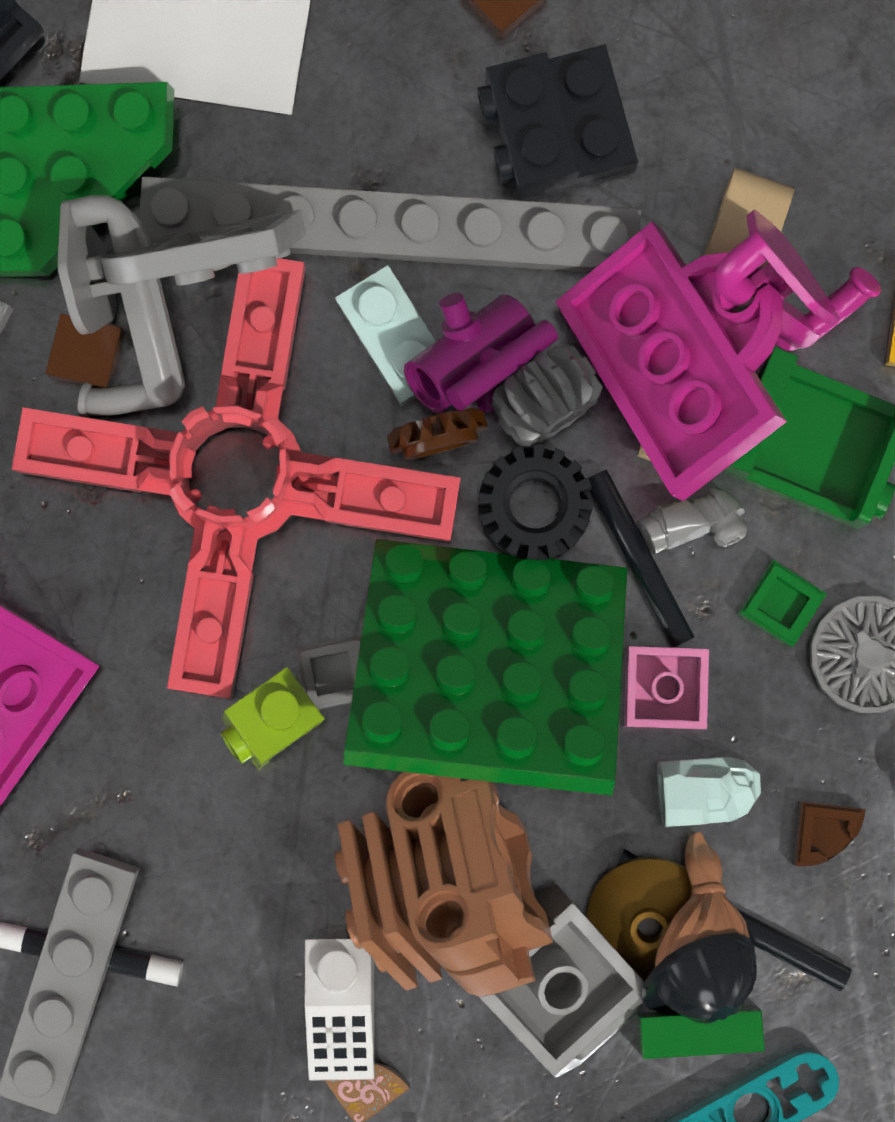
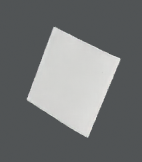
M92 0L79 83L168 82L174 88V97L292 115L311 0Z

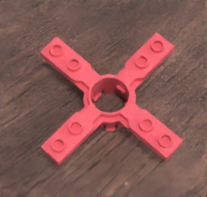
M279 258L276 259L277 265L275 267L252 273H238L216 406L209 412L203 406L189 412L181 421L185 426L182 432L22 408L11 470L17 473L134 492L145 491L169 495L179 515L194 528L167 689L233 699L254 576L252 570L257 541L277 531L291 515L325 520L327 523L451 542L461 481L460 477L301 452L294 434L278 420L282 393L286 387L306 269L305 263L301 261ZM247 427L266 434L267 436L263 439V446L267 449L277 446L279 449L280 465H277V479L273 488L275 496L271 500L267 497L259 507L246 512L249 516L245 518L237 515L235 509H220L211 505L208 506L206 511L200 509L196 502L201 499V492L198 489L190 490L189 479L192 478V464L196 450L209 436L226 428Z

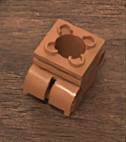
M403 772L391 784L387 793L386 807L391 830L375 812L362 815L366 838L350 820L337 824L342 850L335 852V864L343 885L348 883L353 909L346 911L345 919L350 938L357 949L363 948L373 957L380 972H388L406 991L418 987L415 968L431 983L442 979L440 965L467 993L479 997L494 995L535 981L529 950L553 943L547 914L537 901L531 885L530 868L533 855L526 827L517 814L504 809L498 803L497 787L493 782Z

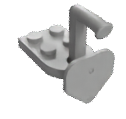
M90 195L62 201L60 208L58 273L71 321L80 334L95 333L114 320L117 312L116 293L121 292L143 382L110 388H94L90 383H84L78 396V415L86 418L90 416L119 415L164 407L175 403L182 396L185 381L160 278L174 276L176 285L181 286L214 278V271L226 268L232 264H237L239 274L275 267L277 265L276 259L290 255V247L306 235L301 210L150 239L148 231L137 216L120 200L108 195ZM107 222L114 250L106 253L102 241L91 225Z

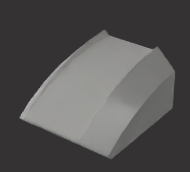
M556 884L533 891L537 901L547 914L553 939L551 944L529 950L535 981L494 995L479 997L555 1078L581 1065L635 1016L644 1004L640 995L644 981Z

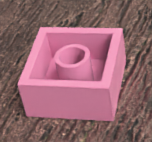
M626 647L624 727L707 729L709 649Z

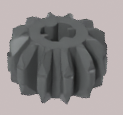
M574 346L554 347L546 354H539L533 361L522 365L516 373L507 377L504 384L495 390L491 406L499 417L497 421L508 436L511 435L519 446H532L533 444H540L549 437H554L559 431L571 426L576 419L586 414L587 410L597 403L603 387L596 378L595 374L597 372L586 357L582 358Z

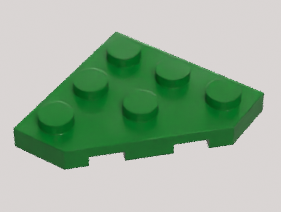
M168 82L0 87V277L49 276L58 267L61 202L90 195H108L123 201L128 196L125 191L150 166L155 169L172 152L174 88ZM99 224L91 226L95 229Z

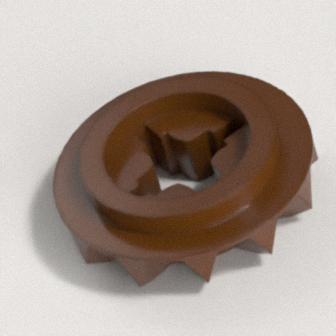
M475 408L443 412L431 417H424L414 422L405 423L404 426L396 427L387 436L390 454L403 453L404 459L410 460L443 453L477 442L479 440L477 433L489 427L484 412Z

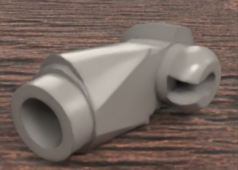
M709 487V494L693 498L690 501L684 500L656 505V510L649 512V515L637 521L639 531L652 554L665 549L669 550L703 537L711 531L715 542L723 547L738 542L747 533V526L740 518L745 512L744 508L730 493L717 487Z

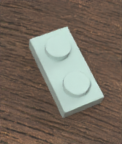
M387 265L335 297V301L402 407L417 398L406 381L404 365L435 343L436 340Z

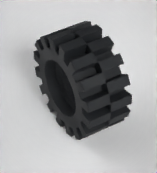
M533 444L532 448L525 449L520 446L512 449L511 453L504 457L501 455L493 463L489 472H486L478 497L479 520H481L483 531L488 540L491 539L496 548L502 553H508L515 558L523 560H548L556 556L560 557L576 545L586 531L590 522L591 512L593 511L594 500L591 499L590 490L592 487L589 478L584 477L581 472L582 467L576 460L572 462L565 457L566 452L555 448V451L545 449V445ZM526 481H543L549 484L559 497V513L555 520L545 527H526L520 524L511 512V495L520 484Z

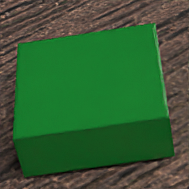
M772 560L737 614L787 647L792 648L827 594L777 561Z

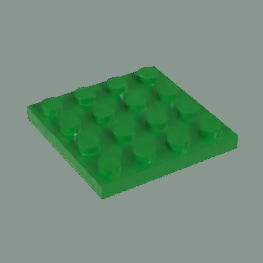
M376 539L344 748V765L612 796L616 781L627 567L557 559L523 560L504 553Z

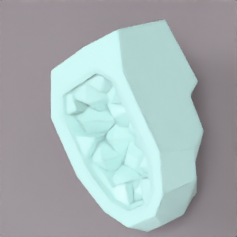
M711 757L657 761L661 824L665 827L735 821L749 813L761 794L760 773L744 760L732 757Z

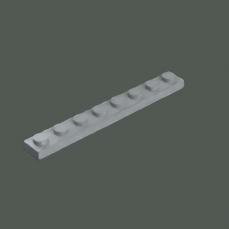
M142 177L139 220L148 231L150 239L301 210L306 235L290 247V253L575 272H591L635 236L640 231L641 208Z

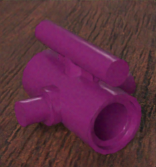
M452 293L443 297L439 302L445 319L441 325L444 336L404 365V374L411 391L417 399L433 412L441 413L450 405L462 411L474 401H476L479 410L490 412L494 410L491 406L492 397L499 383L557 341L558 334L554 326L547 320H541L535 325L526 308L510 295H500L475 313L468 310L463 294Z

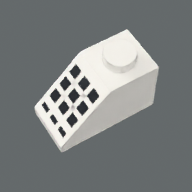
M351 939L305 940V1020L310 1081L375 1080L374 959L363 948L357 949Z

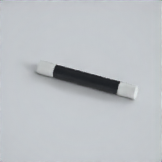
M0 921V948L40 957L48 932ZM114 946L107 972L178 987L184 961Z

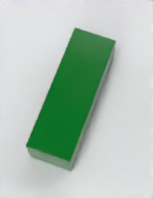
M756 1005L743 1006L738 1013L728 1016L724 1021L717 1020L709 1024L696 1023L676 1011L637 1013L639 1051L643 1059L765 1052L762 1010Z

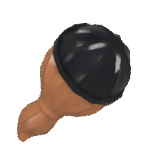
M694 832L689 837L685 848V866L692 887L691 896L672 918L659 942L655 968L644 982L640 995L649 1010L658 1012L676 1011L696 1023L709 1024L717 1020L724 1021L728 1016L734 1015L742 1009L746 999L753 990L757 978V956L753 941L749 938L746 921L725 895L726 888L722 885L723 871L720 858L708 845L702 833Z

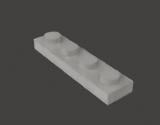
M78 848L73 853L0 1080L1 1097L58 1115L63 1107L140 868Z

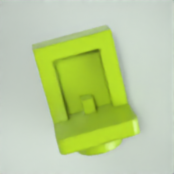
M286 667L223 712L222 720L227 728L220 732V736L240 764L250 759L259 770L268 764L274 756L321 724L325 718L289 668Z

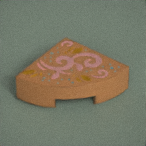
M374 1062L375 1080H324L353 1122H365L410 1089L408 1081L392 1067Z

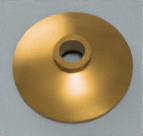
M659 857L631 859L608 871L597 883L591 894L587 918L644 982L655 968V959L663 934L672 918L690 899L692 887L686 867ZM646 918H653L660 922L663 929L658 935L650 937L639 931L638 924Z

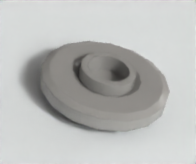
M856 596L833 606L818 622L810 642V668L819 688L835 704L857 713H885L895 708V601L882 596Z

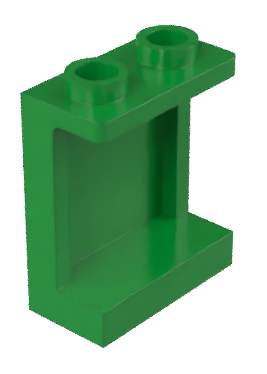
M774 347L773 352L764 361L758 378L787 422L721 473L856 529L868 525L873 517L881 520L895 492V484L888 482L895 463V405L796 364L799 356Z

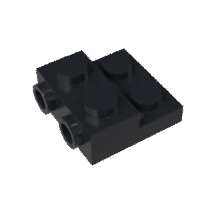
M606 44L550 59L547 52L486 67V85L477 87L479 105L485 124L496 122L502 145L493 147L496 168L502 184L512 182L517 200L637 168L638 159Z

